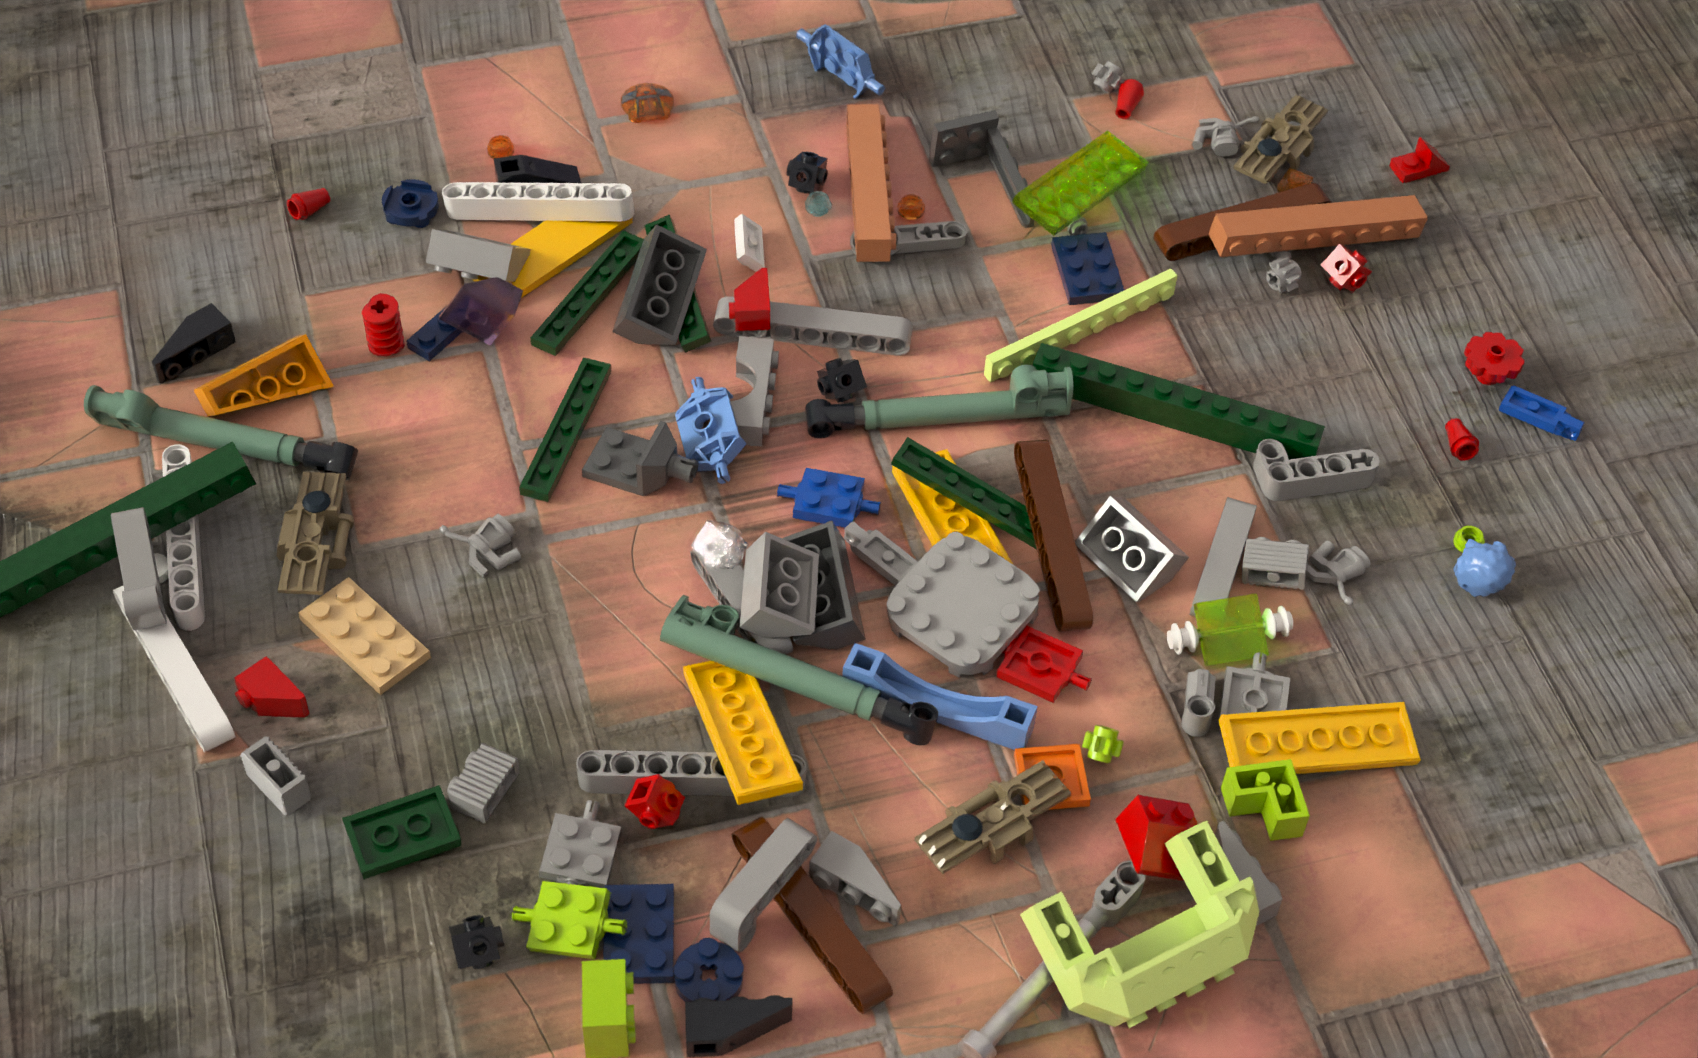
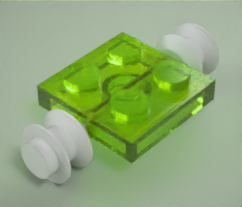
M1257 593L1193 604L1198 629L1190 621H1186L1184 628L1181 629L1176 623H1173L1171 630L1167 631V642L1169 648L1174 649L1178 655L1182 653L1183 647H1188L1190 652H1195L1198 643L1201 642L1205 666L1253 659L1255 653H1260V657L1262 653L1269 656L1265 634L1270 639L1275 638L1276 632H1281L1283 637H1288L1290 630L1293 629V617L1290 611H1286L1283 606H1279L1277 613L1274 614L1270 608H1266L1261 616Z

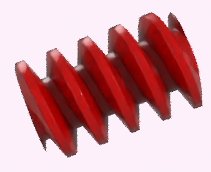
M380 293L373 296L362 309L369 351L377 356L397 354L405 347L398 301L388 294Z

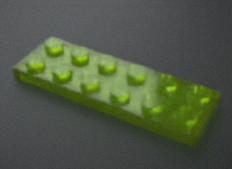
M1107 130L1018 192L1012 203L1055 236L1143 172L1149 162Z

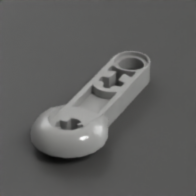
M957 221L895 226L894 232L891 233H896V250H891V256L900 253L960 248L966 242L967 228L964 224ZM853 232L850 237V245L854 254L856 255L855 236ZM956 232L961 236L955 238L949 236L947 233Z

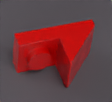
M1422 137L1418 139L1415 152L1391 158L1389 165L1402 184L1443 173L1450 169V166L1437 149Z

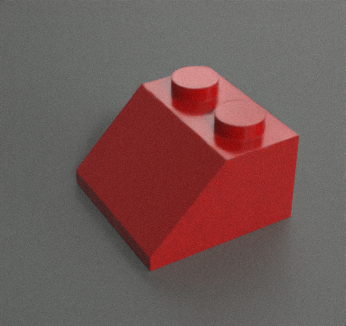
M1137 795L1115 819L1136 873L1184 881L1164 843L1179 833L1198 825L1194 811L1189 803Z

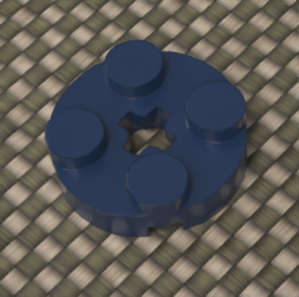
M403 180L401 185L394 189L393 185L388 187L382 196L383 211L387 222L390 224L424 228L428 226L429 220L436 215L439 208L436 191L434 192L431 185L422 180ZM410 201H415L414 204L408 205Z
M704 938L699 943L686 948L680 954L674 966L676 991L684 1002H693L699 998H708L713 1001L729 1000L733 997H738L742 990L744 966L739 955L728 945L717 942L713 938ZM707 969L714 970L716 979L714 981L711 978H707L705 981L702 980V971Z

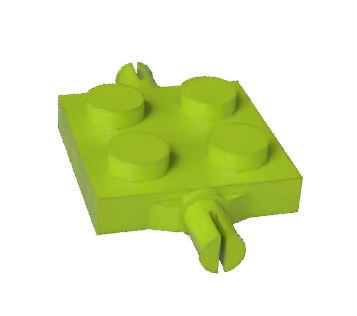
M542 881L538 901L534 908L515 906L513 908L515 913H512L513 921L530 923L531 929L526 948L532 952L595 960L599 943L605 933L624 935L626 933L624 928H627L626 920L608 918L607 908L611 892L607 888Z

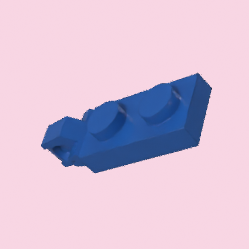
M1514 385L1507 392L1498 410L1547 432L1574 441L1577 440L1584 425L1583 421L1571 417L1566 412V407Z

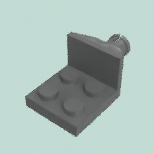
M659 422L650 440L606 427L582 468V477L644 497L665 486L670 477L681 479L691 484L697 474L699 462L698 460L685 458L677 454V443L666 422Z

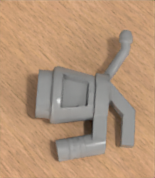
M1253 116L1237 124L1218 118L1199 120L1200 127L1195 132L1192 147L1199 150L1203 147L1205 138H1212L1211 148L1217 156L1234 155L1238 152L1240 144L1236 129L1248 123L1259 122V117Z
M496 514L493 518H487L478 531L469 537L452 533L444 525L439 528L440 532L447 537L467 542L470 545L469 565L483 578L488 574V569L477 560V554L496 570H500L521 559L517 548L500 556L494 553V551L509 544L511 538L516 534L513 526L500 514Z
M1325 541L1310 556L1311 563L1321 572H1317L1310 565H1307L1306 576L1313 582L1332 583L1337 586L1344 603L1352 605L1353 599L1346 595L1343 583L1346 580L1364 574L1365 570L1371 565L1370 560L1360 548L1352 546L1351 548L1342 549L1331 561H1328L1325 558L1335 547L1332 542Z

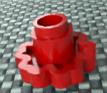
M1485 332L1482 337L1473 336L1470 342L1467 343L1464 355L1467 357L1465 366L1470 369L1473 375H1476L1477 380L1482 384L1504 383L1506 378L1515 379L1522 371L1525 363L1522 358L1524 350L1516 340H1506L1502 333Z

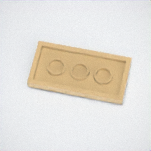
M349 577L298 612L300 620L380 695L431 658L430 651Z

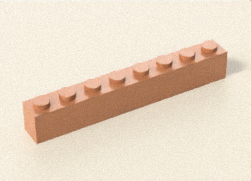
M847 104L846 129L856 262H890L891 250H896V233H891L895 229V220L893 215V198H891V181H889L890 166L888 164V147H886L885 115H880L879 104Z
M1410 195L1217 213L1212 222L1209 236L1219 256L1229 257L1338 246L1339 244L1350 245L1419 238L1428 217L1416 196Z

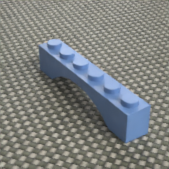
M857 643L854 644L843 666V677L864 684L867 688L872 687L880 690V697L889 700L890 697H894L909 704L915 702L929 703L938 710L939 714L936 723L1013 750L1016 748H1026L1034 729L1038 706L1009 696L977 697L943 689L911 674L885 653Z

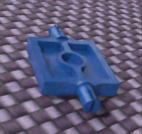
M811 468L805 469L803 479L797 487L779 484L777 491L778 497L795 499L793 518L822 524L832 520L835 526L844 528L852 521L854 522L861 511L878 515L881 502L863 499L862 492L865 478Z

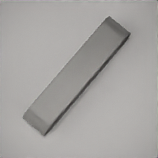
M1227 497L1189 615L1220 624L1257 505Z
M720 538L690 551L691 560L696 571L718 603L731 606L738 611L739 618L736 629L742 638L785 655L793 652L790 637L765 638L740 628L744 570Z

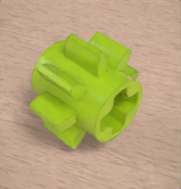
M1095 725L1094 732L1087 731L1082 747L1089 749L1087 757L1105 763H1111L1112 756L1119 757L1124 743L1123 740L1117 739L1119 731L1101 725Z

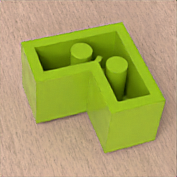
M1291 759L1227 767L1221 791L1229 817L1262 813L1270 841L1303 837L1310 815Z
M625 959L582 961V1028L586 1058L629 1057V1043H636L634 1005H627V994H634L633 972L626 973Z

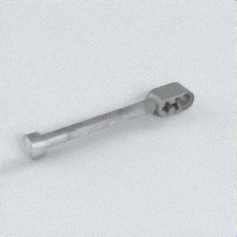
M1132 861L1120 863L1095 891L1091 909L1078 922L1088 942L1102 927L1116 925L1140 899L1146 875L1137 874ZM1123 881H1131L1134 885L1125 884ZM1044 960L979 1032L970 1030L958 1043V1049L964 1058H994L997 1052L994 1046L1054 981Z

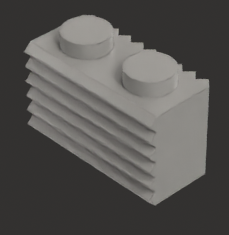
M1266 537L1246 538L1242 564V583L1256 584L1257 586L1260 584L1263 586L1268 585L1269 587L1280 586L1281 588L1287 587L1288 589L1292 587L1303 590L1307 573L1309 544H1302L1297 540L1286 542L1271 541Z
M263 737L241 753L240 756L242 757L241 760L243 761L246 775L285 816H289L311 800L306 775H303L302 771L298 770L297 766H294V762H290V758H286V754L282 753V750L278 749L277 745H274V741H271L270 737Z
M481 743L477 752L472 751L467 757L465 768L460 776H455L449 783L447 794L450 807L454 811L457 810L459 813H463L465 816L485 824L520 773L518 758L485 743Z

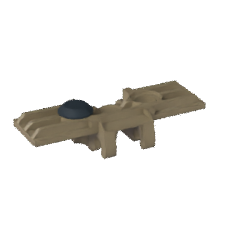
M1295 95L1284 109L1275 115L1274 119L1266 118L1262 122L1260 130L1253 138L1241 146L1243 155L1235 163L1233 169L1264 184L1270 181L1286 161L1290 164L1289 171L1295 173L1300 166V155L1302 152L1305 157H1309L1313 152L1314 137L1310 133L1328 113V109ZM1295 121L1298 122L1300 125L1294 126L1290 125L1288 122Z
M302 473L297 502L294 504L293 509L286 511L284 514L278 541L277 557L279 560L284 561L278 593L323 595L328 569H342L346 566V545L349 530L354 526L355 520L349 514L340 513L346 473ZM329 530H337L333 551L331 552L330 545H321L322 535H328Z
M1042 760L1007 782L1002 781L999 783L996 780L988 784L987 789L956 808L954 806L947 808L945 811L947 818L916 836L915 842L942 874L987 847L991 853L990 859L992 863L996 864L1004 858L1005 845L1020 837V843L1023 846L1033 840V827L1030 821L1070 797L1071 792ZM1017 794H1023L1028 797L1029 803L1019 806L1013 803L1011 799ZM991 801H996L995 804L987 807L985 810L978 813L977 815H971L973 812L987 805Z

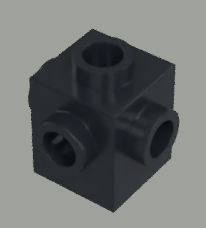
M802 151L788 163L786 175L789 176L788 186L795 187L801 193H814L826 182L828 158L818 156V154Z
M841 358L833 359L824 363L826 368L817 371L819 377L817 385L822 395H825L826 399H836L838 403L847 401L854 397V392L867 388L858 359H847L845 361H842Z
M474 915L463 919L462 924L449 927L458 969L471 966L473 969H482L491 966L494 960L500 959L498 948L504 946L500 926L493 927L490 917L484 918L483 915Z

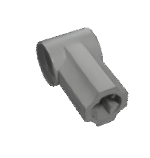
M1197 669L1194 672H1189L1187 676L1185 706L1181 725L1187 734L1194 737H1200L1209 732L1215 710L1214 692L1216 676H1213L1209 670Z

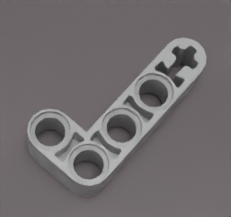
M1265 439L1258 445L1253 470L1265 497L1273 501H1283L1370 487L1374 481L1380 461L1378 455L1368 449L1289 460L1282 443L1274 439Z
M141 507L111 513L124 586L122 598L126 616L132 629L138 630L167 624L145 508Z
M785 819L716 899L710 912V934L738 953L742 952L754 937L757 917L811 854L816 845L817 836L791 819Z

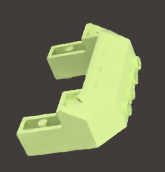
M1207 820L1179 833L1164 843L1197 905L1111 949L1109 947L1094 955L1062 891L1031 906L1020 914L1070 1011L1114 1027L1127 1022L1130 1028L1148 1019L1146 1011L1156 1007L1159 1013L1177 1004L1175 996L1185 992L1186 996L1190 997L1206 988L1203 983L1204 981L1214 977L1217 983L1235 973L1232 968L1234 965L1248 959L1259 916L1254 883L1251 877L1239 881Z

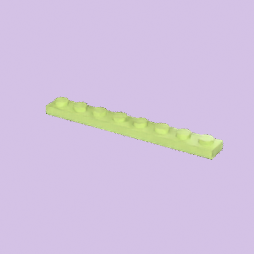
M1172 269L1166 270L987 355L984 376L990 383L999 378L1007 377L1016 367L1033 364L1041 343L1062 349L1070 344L1078 343L1081 339L1093 333H1099L1116 322H1122L1139 311H1145L1160 301L1168 300L1174 295L1178 275Z

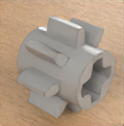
M1107 61L1105 66L1098 63L1092 72L1096 77L1093 84L1110 94L1112 89L1119 91V86L1125 81L1121 77L1124 71L1110 61Z
M1285 257L1284 259L1278 258L1269 263L1271 270L1267 271L1266 279L1272 289L1279 290L1282 293L1284 291L1290 292L1299 287L1296 281L1301 279L1302 273L1297 262Z

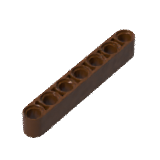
M1311 183L1166 224L1157 229L1153 240L1168 261H1176L1216 249L1209 236V231L1217 213L1332 202L1319 184Z
M1046 439L1017 441L1014 446L1015 464L1056 628L1060 632L1090 629L1093 625L1092 606L1050 443Z
M759 817L732 833L733 843L746 863L771 836L774 829L765 818ZM800 866L773 899L858 1012L864 1014L892 997V987L884 973L803 867Z

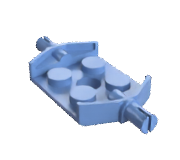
M826 24L816 29L812 35L803 28L797 31L796 38L803 41L808 47L814 70L818 71L825 67L829 72L845 81L846 84L855 88L857 93L853 95L854 99L865 93L868 88L878 96L884 92L885 86L875 80L870 58L865 51Z
M695 377L696 381L694 379L691 380L694 392L675 414L686 458L698 460L697 471H716L718 483L725 484L726 481L729 482L731 479L727 469L728 464L746 446V442L740 437L730 402L733 395L724 387L705 389L703 378ZM710 420L708 426L702 429L703 423Z

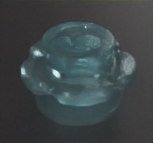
M821 191L810 193L805 201L806 211L817 217L827 214L828 210L832 207L829 196Z

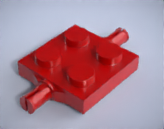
M1027 625L1020 636L1014 639L1002 652L1005 654V658L997 669V678L1052 703L1055 702L1062 689L1068 686V684H1073L1087 691L1092 681L1091 678L1075 672L1083 657V650Z

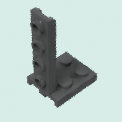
M993 110L934 124L929 161L932 167L949 165L953 162L974 159L988 154L1021 225L1025 228L1033 227L1036 215L1039 212L1038 203L1029 193L1027 180L1022 178L1018 171L1017 160L1009 152L1007 139L1000 134L997 127L999 117L996 111Z

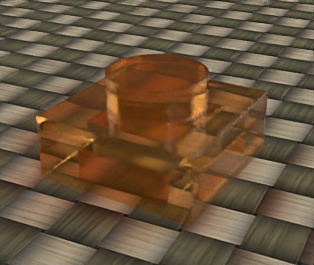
M1288 168L1278 184L1277 192L1311 184L1314 177Z

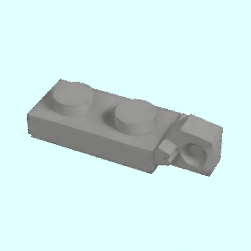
M853 521L844 528L845 534L843 538L850 544V549L854 554L895 586L918 563L917 560L877 529L866 532Z

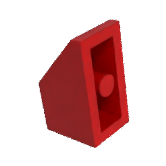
M761 268L734 289V302H729V319H735V331L770 330V297L767 268Z
M267 656L234 677L238 690L235 692L237 700L245 709L250 707L258 716L305 718L310 714L305 695Z

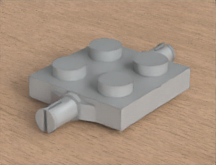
M1260 653L1253 655L1252 668L1241 669L1227 666L1219 718L1223 714L1287 710L1290 678L1265 671L1267 656L1262 653L1260 663Z
M592 800L586 802L583 817L555 813L539 870V878L553 880L558 883L605 888L610 877L621 826L602 823L596 820L600 804L594 801L591 812Z

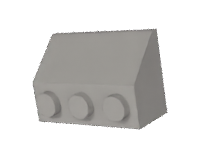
M432 229L426 263L435 265L434 270L451 273L452 269L462 271V277L478 280L479 275L488 277V283L504 286L505 281H516L530 254V249L460 232Z
M1110 496L1075 541L1076 546L1135 602L1142 601L1170 582L1189 558L1126 499Z
M768 532L761 535L747 548L740 628L765 638L811 635L814 633L819 554Z

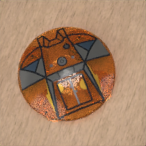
M654 83L634 85L628 88L621 97V107L629 115V120L633 123H640L643 120L668 119L674 105L672 93L667 88Z

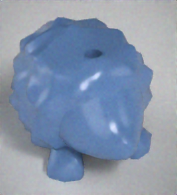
M1468 539L1462 556L1457 559L1453 570L1461 588L1474 597L1480 595L1486 597L1503 590L1511 582L1512 575L1515 573L1516 562L1509 555L1506 545L1502 542L1495 541L1493 544H1481Z

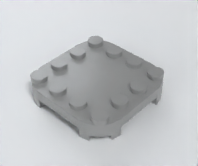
M952 532L947 538H943L933 545L893 588L887 600V613L891 629L899 638L904 635L947 665L950 674L959 678L960 674L973 675L982 672L985 675L993 669V662L1028 623H1034L1038 616L1039 586L1028 574L979 541L963 536L959 532Z

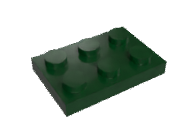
M440 785L342 818L363 880L462 846L461 838Z

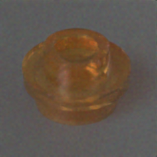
M504 135L492 137L487 146V153L493 159L512 156L515 151L514 144Z
M908 194L899 201L897 211L903 218L910 220L918 219L924 214L925 205L919 196Z

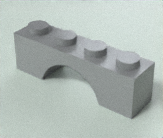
M739 336L736 377L749 383L753 390L747 396L731 401L740 437L749 446L762 447L763 435H769L770 417H766V412L772 413L773 395H769V390H775L776 373H772V368L778 369L779 351H774V339Z

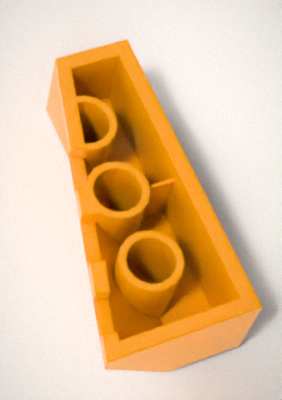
M304 334L278 345L193 391L207 416H214L334 386L307 335Z

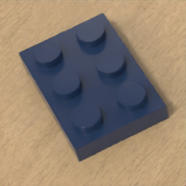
M1106 232L1052 237L1051 247L1069 305L1101 302L1124 291Z
M674 884L605 885V888L611 892L607 908L608 918L626 920L627 928H624L626 930L624 935L605 933L603 960L625 959L626 973L633 972L634 984L674 983Z

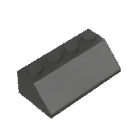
M656 225L643 240L612 332L637 344L675 345L707 249Z
M831 520L782 538L819 554L815 632L811 635L793 636L795 644L837 650L866 640L845 540L834 522Z

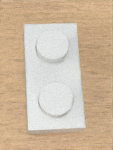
M741 214L734 219L737 260L743 266H747L757 272L765 267L762 227Z

